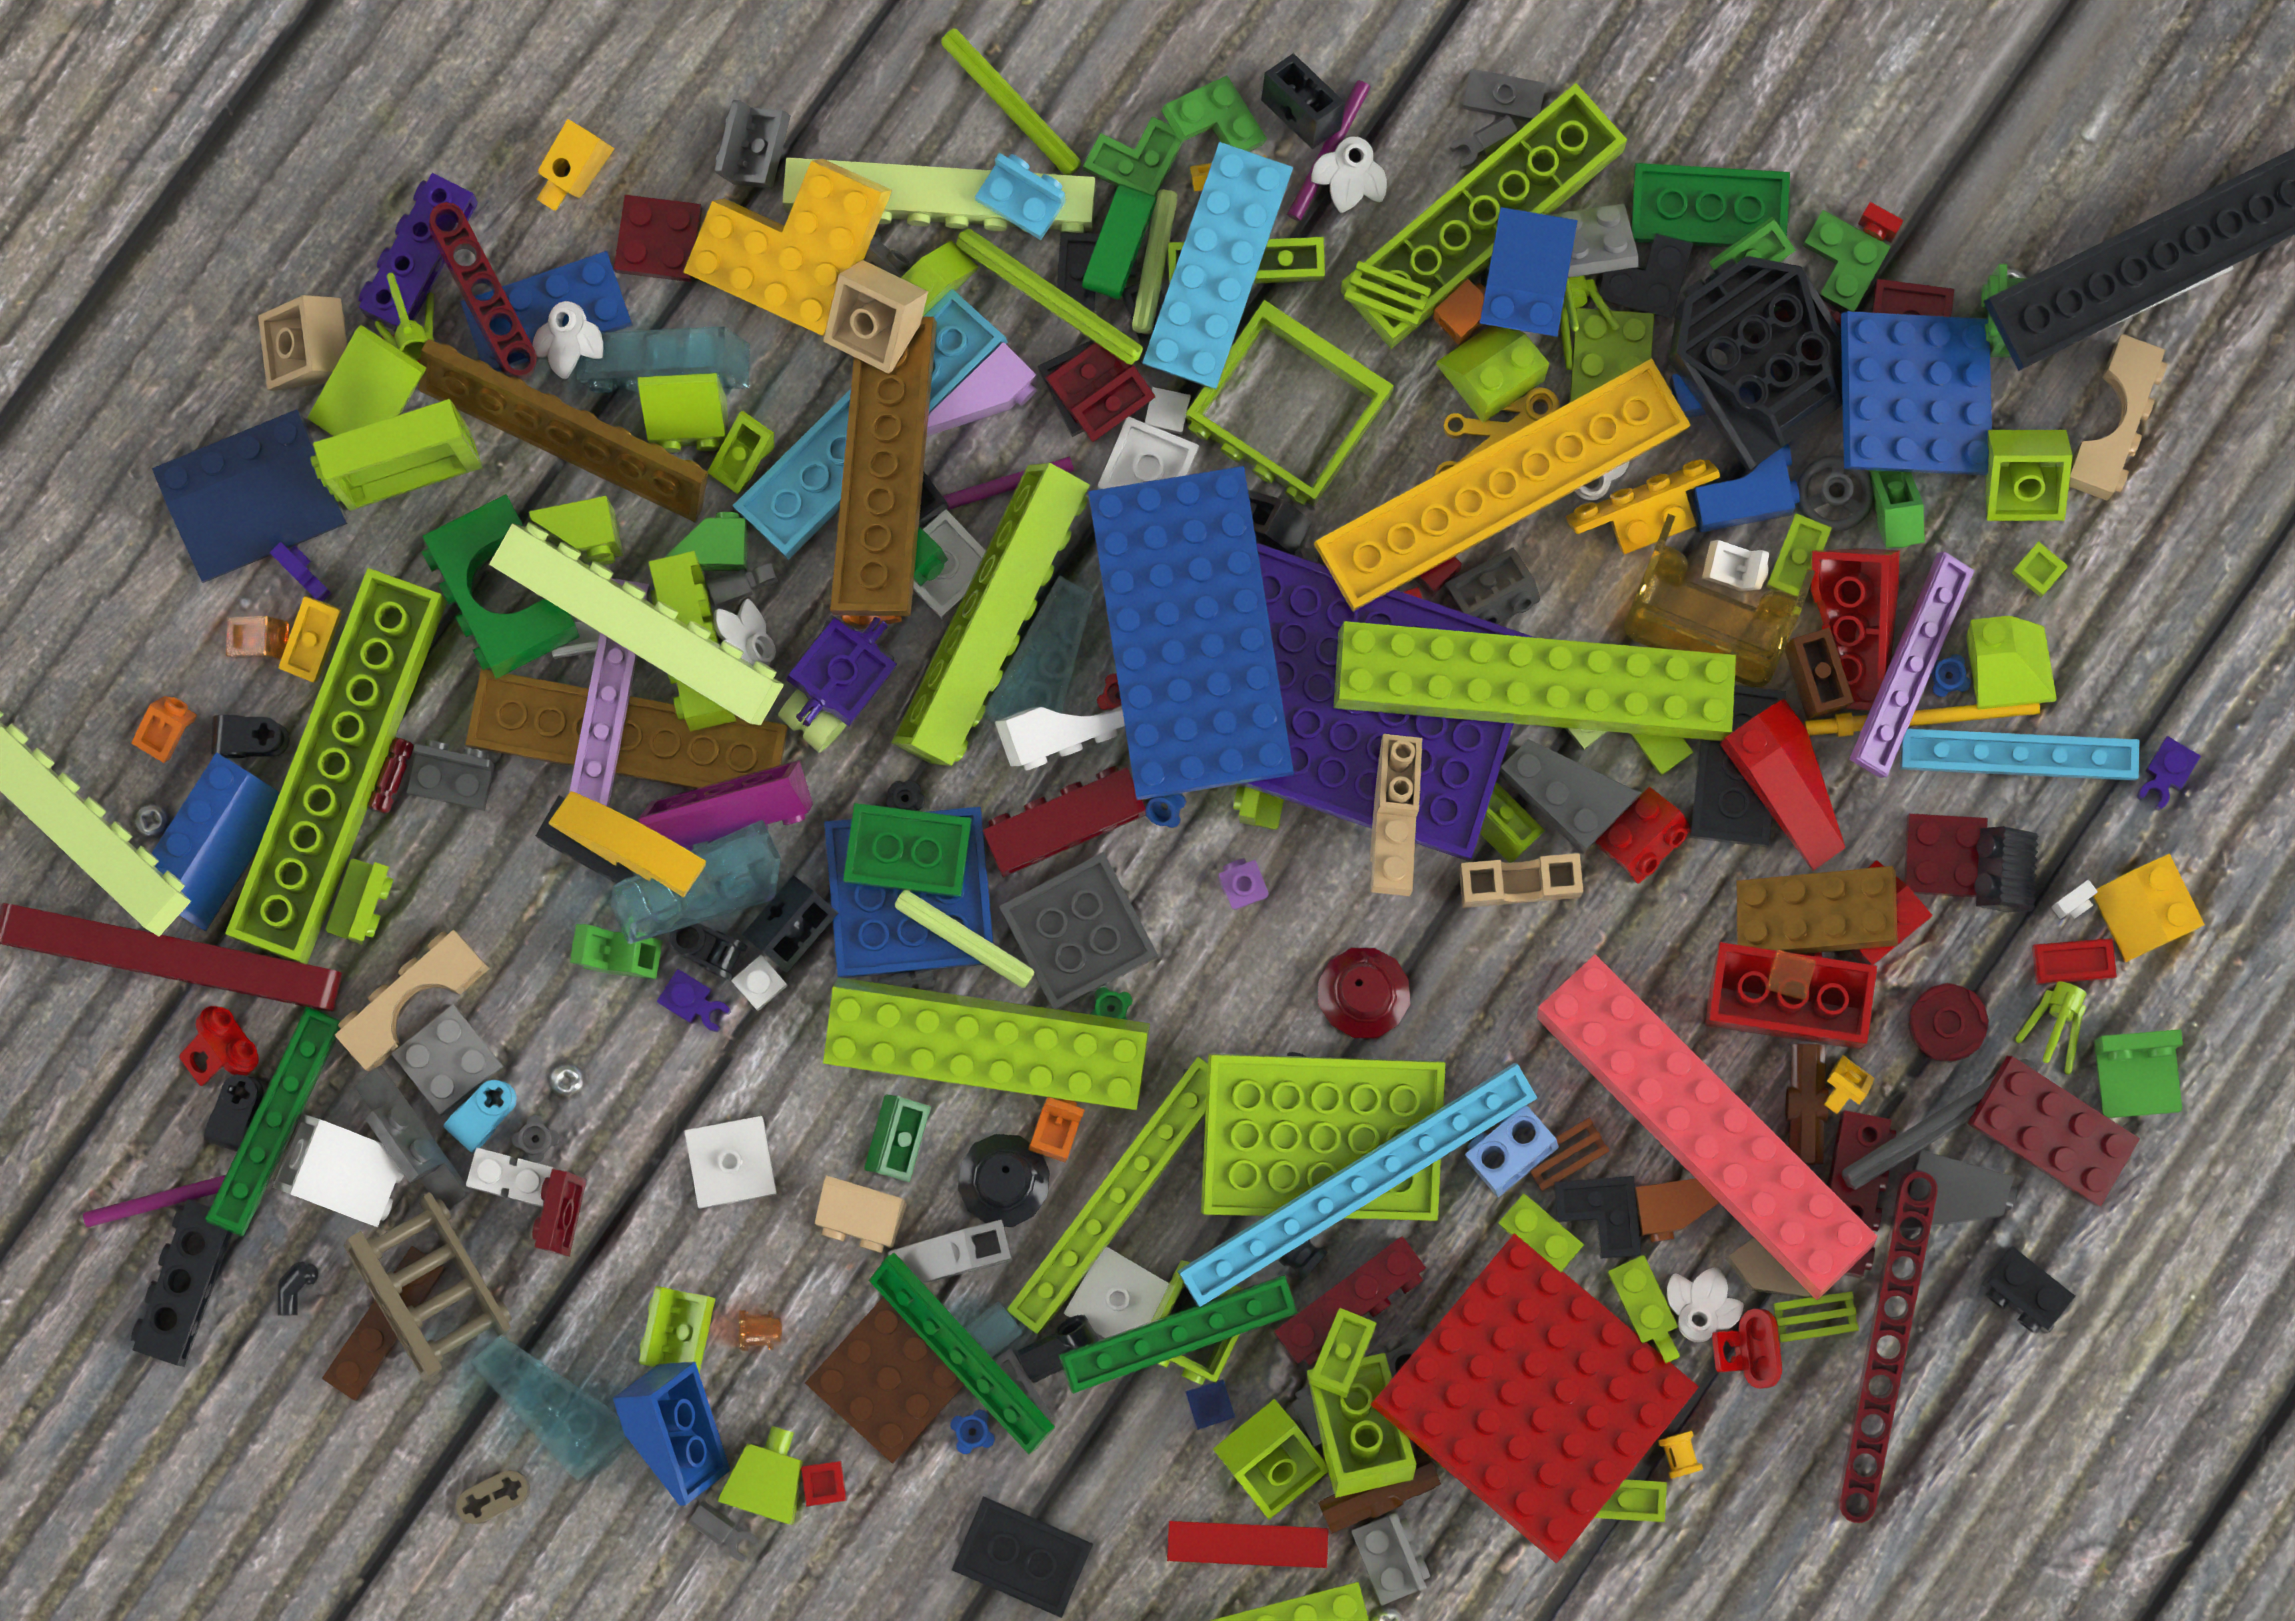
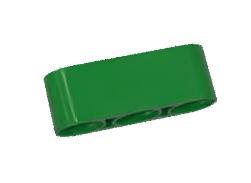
M1123 184L1118 186L1088 264L1082 288L1120 300L1151 220L1157 196Z

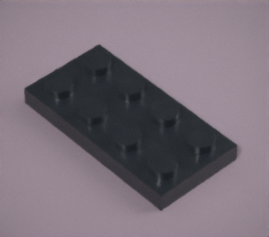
M1735 685L1732 732L1783 698L1786 699V691ZM1700 739L1689 838L1768 848L1772 815L1721 747L1720 743L1722 741Z

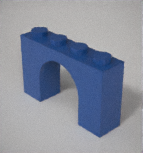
M1770 368L1771 376L1775 379L1774 371ZM1672 374L1669 381L1670 390L1686 418L1707 415L1678 374ZM1740 387L1739 395L1741 399L1746 403L1753 404L1755 401L1753 392L1746 387ZM1789 444L1762 461L1751 473L1743 478L1695 487L1692 498L1699 532L1791 516L1795 510V504L1800 503L1797 482L1796 480L1790 481L1787 466L1792 465Z

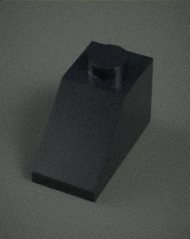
M1248 490L1256 541L1267 547L1295 555V551L1298 550L1313 521L1283 499Z

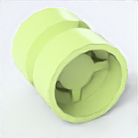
M797 689L778 713V717L793 731L802 730L803 739L818 753H821L835 741L847 725L831 713L823 710L819 712L810 726L803 725L805 718L799 722L796 715L809 700L803 692Z

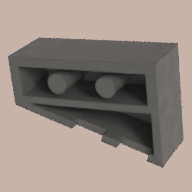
M1529 739L1500 767L1498 773L1582 855L1641 794Z

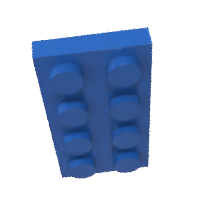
M607 251L502 286L532 345L537 330L548 322L549 314L553 307L563 301L578 304L584 311L586 321L595 324L602 336L633 326ZM491 290L474 297L480 301H486L494 293ZM465 300L460 301L480 360L489 364L494 370L501 371ZM568 314L563 317V327L569 322ZM504 318L494 319L489 324L490 329L496 335H506L512 329L510 323ZM518 352L511 354L507 359L511 367L529 361L526 355Z

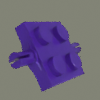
M835 617L832 619L786 679L803 692L809 700L796 715L799 722L805 718L803 725L810 726L819 712L823 710L831 713L850 727L897 666V663L883 654L875 643L888 628L884 621L879 625L881 619L874 617L865 631L861 633L849 629Z

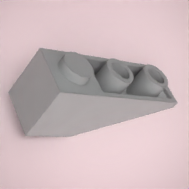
M1002 1220L962 1229L888 1251V1255L895 1253L923 1284L1013 1261Z

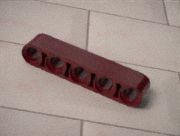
M444 202L438 204L430 213V234L502 373L508 377L513 376L524 381L535 370L536 352L463 211L454 203ZM442 215H450L456 219L458 225L452 231H442L436 225V220ZM467 249L475 255L476 260L469 266H461L454 260V254L458 250ZM477 284H486L491 287L494 294L489 300L480 301L473 296L471 290ZM504 318L510 323L512 329L506 335H496L490 329L489 324L494 319ZM518 352L526 355L529 360L528 367L523 370L513 369L507 360L511 354Z

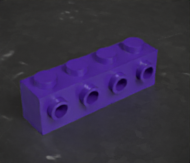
M434 173L430 175L428 181L423 180L417 187L413 197V201L416 202L409 215L404 214L399 220L395 230V234L398 235L391 249L386 247L381 253L377 262L379 271L373 282H366L358 298V301L361 302L359 308L364 316L374 321H381L385 327L395 332L401 322L391 294L387 274H394L408 318L414 321L427 298V294L432 289L445 265V261L429 231L430 213L440 203H454L460 207L467 221H469L478 204L472 192ZM442 215L436 220V225L442 231H452L458 225L456 219L450 215Z

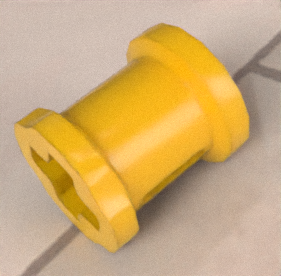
M1693 1431L1658 1440L1659 1446L1664 1447L1671 1469L1668 1473L1670 1479L1703 1470L1702 1463L1697 1462L1692 1445Z

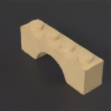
M2121 334L2116 340L2102 378L2117 394L2121 408L2120 421L2117 429L2109 436L2099 440L2082 441L2077 447L2072 459L2069 487L2106 501L2109 500L2115 491L2121 493L2129 473L2128 470L2123 469L2128 455L2134 457L2141 441L2142 435L2136 433L2140 420L2147 421L2154 405L2155 399L2149 397L2153 384H2161L2168 364L2162 362L2165 349Z
M454 929L449 934L443 931L437 935L427 946L430 949L429 952L420 960L414 957L405 963L398 971L400 977L389 987L386 984L381 985L369 996L368 1000L371 1003L360 1013L356 1010L352 1011L338 1024L341 1030L335 1034L336 1038L366 1071L370 1072L374 1068L381 1066L392 1056L391 1053L401 1046L397 1035V1020L402 1007L413 995L430 988H444L461 995L490 969Z

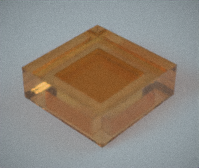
M1777 950L1766 989L1805 1000L1816 960Z

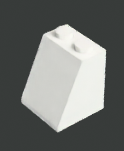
M302 1114L273 1188L378 1227L380 1220L384 1221L390 1213L393 1200L389 1197L395 1183L399 1184L404 1174L382 1143L321 1119Z

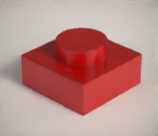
M1870 201L1858 224L1864 227L1863 231L1882 242L1885 239L1892 243L1904 220Z
M842 1461L801 1467L806 1507L847 1501Z

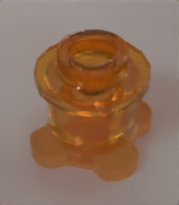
M746 1310L739 1311V1348L742 1351H748L749 1346H768L769 1350H773L774 1343L781 1342L782 1320L781 1318H774L773 1310H769L768 1314H749Z

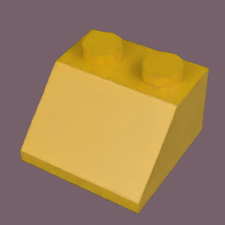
M2170 853L2097 888L2098 892L2093 895L2125 963L2205 925Z

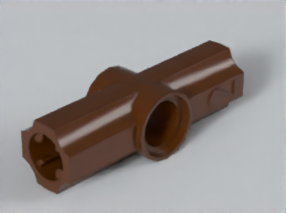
M1803 1043L1790 1045V1086H1787L1785 1098L1786 1121L1789 1122L1788 1147L1806 1165H1823L1824 1123H1827L1829 1108L1824 1105L1829 1097L1828 1088L1825 1087L1826 1045Z
M1426 1453L1415 1458L1416 1469L1413 1480L1337 1498L1333 1494L1318 1502L1331 1533L1333 1534L1368 1517H1371V1519L1404 1505L1403 1501L1419 1496L1441 1485L1428 1454Z

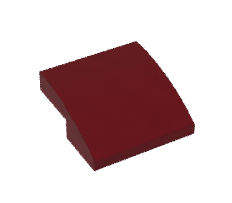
M1093 342L1044 377L1091 442H1094L1156 397L1134 365L1125 363L1096 342Z

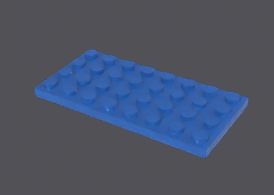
M1244 466L1088 491L1136 799L1141 800L1294 775Z

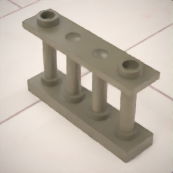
M431 1192L423 1195L419 1202L423 1209L422 1213L374 1240L371 1237L366 1239L362 1231H359L347 1238L343 1245L424 1382L440 1372L442 1366L439 1362L443 1360V1355L493 1327L500 1339L509 1332L511 1326L508 1322L512 1321L505 1304L501 1300L497 1302L494 1300L450 1226L448 1220L451 1219L448 1208L440 1198L435 1200ZM432 1225L444 1246L396 1273L392 1271L386 1273L379 1262V1259L382 1258V1253ZM452 1259L464 1280L415 1308L412 1305L406 1307L399 1295L402 1292V1287ZM473 1293L484 1314L435 1342L432 1339L426 1341L419 1329L423 1326L422 1321Z

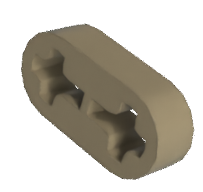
M508 1470L501 1472L460 1494L456 1504L457 1514L466 1523H484L526 1501L530 1493L529 1480L519 1471ZM509 1477L512 1482L520 1481L522 1487L517 1490L518 1497L513 1500L510 1495H504L497 1499L495 1493L506 1487L504 1481L506 1478ZM472 1495L478 1500L489 1496L492 1501L481 1507L482 1515L480 1517H477L475 1513H466L465 1507L470 1505L468 1498Z

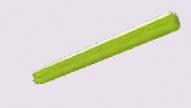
M967 228L959 233L956 245L960 250L1125 363L1132 365L1135 361H1138L1143 350L1139 343L974 230Z

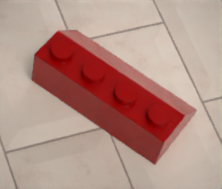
M1720 942L1710 984L1705 1026L1862 1049L1868 1043L1878 966Z

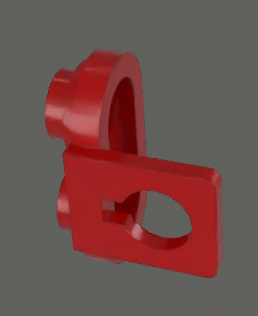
M218 1006L206 1007L197 1016L196 1029L199 1034L179 1055L180 1060L200 1086L207 1084L222 1067L232 1075L247 1076L257 1067L259 1062L255 1044L247 1038L234 1020L232 1013L228 1009ZM205 1051L209 1057L206 1060V1071L199 1069L194 1060L195 1052L201 1054Z
M1761 1308L1748 1310L1740 1320L1739 1331L1712 1333L1717 1372L1744 1371L1748 1383L1759 1389L1771 1388L1778 1383L1782 1375V1361L1778 1325L1770 1311ZM1725 1341L1731 1347H1735L1736 1356H1732L1730 1362L1725 1359L1723 1353Z

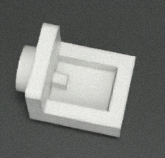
M1720 540L1710 541L1702 579L1740 592L1760 590L1768 575L1767 562L1769 552L1764 550L1749 551Z

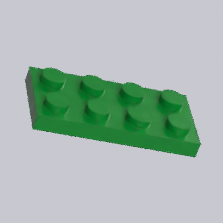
M1635 163L1631 220L1634 241L1653 243L1655 233H1660L1693 242V246L1729 248L1771 217L1775 219L1787 236L1790 172Z

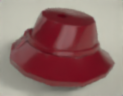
M1350 948L1328 962L1318 981V1006L1333 1027L1350 1037L1378 1038L1398 1026L1409 1008V979L1398 961L1376 948ZM1358 981L1363 982L1362 986H1356V983Z

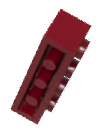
M1117 766L1109 767L1097 773V780L1083 786L1081 781L1075 782L1060 790L1062 796L1048 802L1045 797H1041L1024 805L1025 812L1013 817L1009 813H1004L987 822L989 827L983 829V833L1002 877L1004 878L1146 816V808L1142 799H1136L1134 781L1128 768L1119 770Z
M1844 1110L1840 1113L1827 1186L1872 1231L1878 1232L1882 1208L1876 1207L1879 1192L1885 1193L1889 1170L1856 1190L1847 1187L1841 1174L1846 1167L1896 1137V1130L1890 1129L1892 1119ZM1875 1247L1870 1249L1844 1275L1860 1278L1864 1276L1865 1270L1871 1271Z
M1401 1236L1276 1329L1274 1334L1297 1365L1303 1360L1308 1365H1311L1319 1358L1339 1308L1359 1316H1364L1369 1312L1372 1318H1374L1392 1304L1388 1297L1397 1290L1401 1289L1406 1294L1423 1281L1420 1273L1426 1267L1404 1237Z

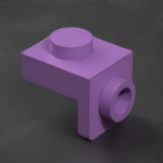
M1245 858L1233 861L1223 866L1224 872L1218 874V880L1223 893H1226L1233 910L1268 897V890L1256 860L1247 863Z

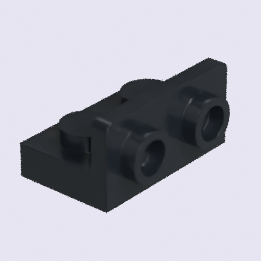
M2013 1246L2007 1250L1982 1282V1285L1988 1289L1985 1295L2000 1308L2005 1309L2009 1306L2020 1314L2017 1321L2034 1334H2037L2039 1330L2044 1334L2050 1333L2055 1327L2054 1323L2075 1298L2073 1293Z

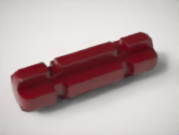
M396 737L393 739L389 748L391 755L386 757L375 785L378 789L376 792H372L368 803L371 809L385 814L390 811L394 801L391 797L397 793L407 768L405 761L406 759L410 760L414 745L410 741Z

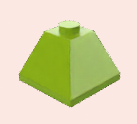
M2013 616L1972 619L1970 621L1966 642L1978 709L2056 701L2044 626Z

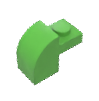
M576 924L570 963L584 966L583 969L596 972L656 979L663 940L638 933L613 932L587 924Z

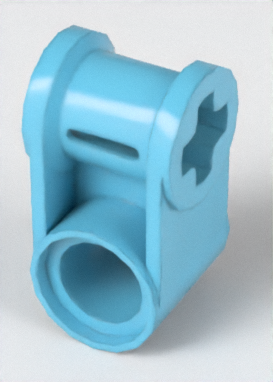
M486 1081L448 1118L443 1128L472 1154L475 1153L476 1147L480 1148L491 1137L496 1127L515 1107L517 1096L514 1088L503 1081ZM491 1090L504 1091L501 1095V1099L504 1101L502 1106L489 1105L492 1101V1097L489 1095Z

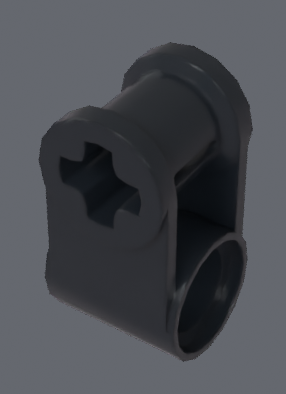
M238 715L213 716L211 756H214L217 752L225 758L232 759L276 757L284 753L289 746V732L283 725L271 718ZM269 730L274 732V738L267 739L266 743L261 741L262 736L269 734Z
M689 919L677 922L672 927L669 935L670 943L676 953L698 964L708 972L728 981H731L733 977L731 971L741 951H746L748 947L743 942L725 933L714 931ZM684 929H694L699 934L696 946L690 949L680 947L677 942L680 932ZM728 948L722 962L719 964L725 950Z
M237 1074L225 1080L216 1106L205 1128L204 1140L206 1142L235 1152L238 1151L264 1096L263 1086L257 1079ZM237 1087H245V1090L250 1092L249 1098H241L240 1100V1096L235 1094Z

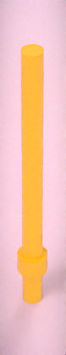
M2040 703L1978 709L1977 704L1915 710L1909 726L2040 714ZM1851 712L1835 714L1834 718L1804 721V726L1809 736L1835 733L1837 737L1853 736L1854 732L1862 730L1868 715L1852 716Z

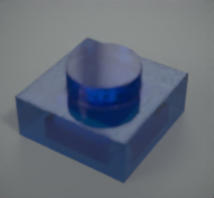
M1223 1379L1216 1383L1213 1382L1185 1392L1197 1430L1236 1418Z

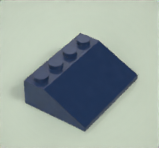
M297 409L152 468L165 503L202 583L270 556L269 552L280 542L287 548H290L347 524L334 494L331 495L328 488L323 486L321 478H317L310 459L311 456L316 455L313 445L314 440L305 418Z

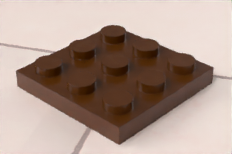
M884 1297L881 1298L805 1382L810 1389L892 1464L897 1461L965 1386Z

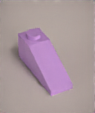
M1003 342L929 414L927 436L1010 410L1016 403L1020 406L1024 405L1037 391L1034 387L1038 383L1037 375Z

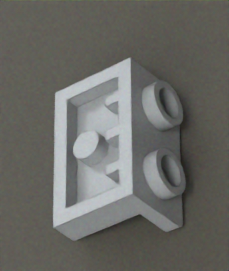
M1393 1513L1351 1530L1381 1606L1427 1588L1424 1580L1430 1578V1574L1422 1555L1417 1557L1413 1555L1409 1542L1415 1540V1537L1406 1517L1399 1520L1397 1513Z

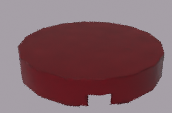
M1944 983L1932 986L1916 999L1910 1010L1908 1027L1912 1041L1921 1053L1935 1061L1951 1063L1966 1059L1980 1048L1986 1037L1989 1019L1985 1005L1976 993L1957 984Z

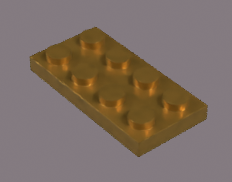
M1893 866L1736 880L1737 945L1796 954L1898 945L1896 872Z

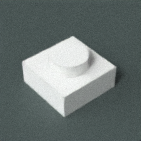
M2088 879L2051 906L2059 919H2062L2069 913L2075 919L2093 906L2089 898L2098 891Z
M762 955L731 980L757 1011L788 986Z

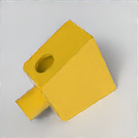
M567 119L538 169L537 173L548 179L536 199L556 211L567 193L580 198L615 148L582 126ZM570 166L569 174L564 176L565 170Z

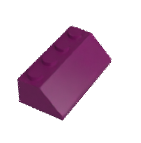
M800 760L651 801L638 818V821L685 849L692 851L694 850L693 845L705 841L708 842L709 846L727 842L731 839L730 835L745 831L746 836L761 833L768 829L767 824L781 820L783 825L800 822L806 818L805 814L810 811L813 801Z

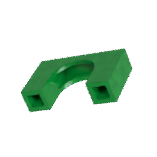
M507 494L423 535L427 549L421 551L431 572L439 569L444 581L438 585L448 605L454 602L458 605L462 614L455 618L466 638L471 635L474 636L479 647L473 649V652L482 670L490 668L496 679L580 637L571 615L546 599L515 613L498 614L482 608L472 598V583L478 569L495 555L512 524L523 526Z

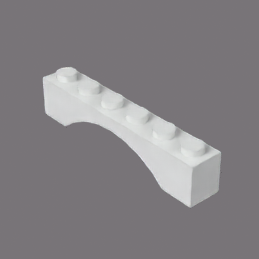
M1122 705L1111 711L1092 716L1061 714L1043 707H1035L995 721L1010 766L1024 765L1025 770L1048 763L1046 756L1059 751L1061 757L1078 752L1083 749L1081 742L1091 738H1095L1096 743L1118 736L1116 729L1125 726Z

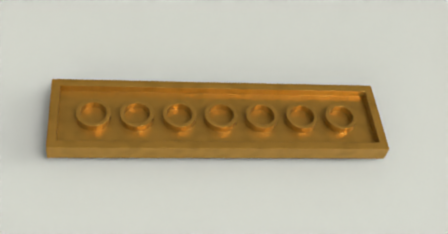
M922 317L918 330L892 372L886 373L854 357L830 611L833 615L911 616L937 326L934 317Z
M428 338L421 349L420 364L427 369L419 381L420 392L441 402L450 399L456 409L684 518L693 522L697 521L703 509L708 471L702 469L696 462L680 459L668 453L658 444L647 443L638 439L622 427H613L597 419L589 411L573 408L563 403L553 394H544L529 387L523 380L517 377H508L494 370L484 361L468 358L458 353L452 346L444 343L439 344Z
M481 669L465 745L470 748L574 767L589 688L513 674H505L496 679L491 670L483 671ZM630 696L615 774L697 789L781 765L789 727L788 725L763 721L761 725L750 724L735 716L736 721L690 732L686 720H678L674 704Z

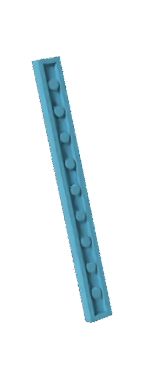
M1513 1063L1177 1272L1196 1304L1201 1307L1536 1100L1537 1096L1519 1065Z

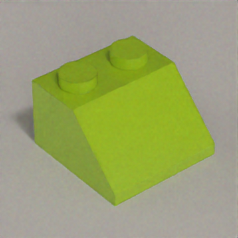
M1490 325L1439 359L1436 365L1484 423L1527 392L1543 383L1549 362L1525 333L1516 329Z
M1988 430V474L1985 475L1987 521H2065L2073 456L2067 430Z
M607 496L529 511L533 524L549 533L547 539L556 545L563 542L581 553L578 559L584 563L594 561L602 566L613 564L615 557L624 556L615 510Z
M1275 1399L1213 1448L1217 1456L1268 1520L1328 1473L1325 1461Z

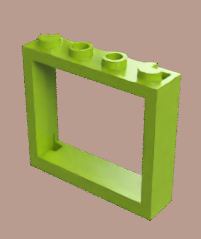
M1264 300L1231 347L1217 389L1204 386L1186 412V422L1190 424L1188 429L1200 439L1207 441L1210 437L1222 445L1220 451L1228 458L1238 463L1243 459L1254 467L1252 472L1268 484L1276 481L1285 487L1286 491L1284 493L1294 502L1302 506L1307 502L1315 507L1392 395L1394 385ZM1264 328L1372 398L1312 487L1204 416Z
M450 399L314 442L316 455L310 457L317 478H321L323 486L328 488L331 495L334 494L337 502L342 501L349 511L483 468L472 432Z

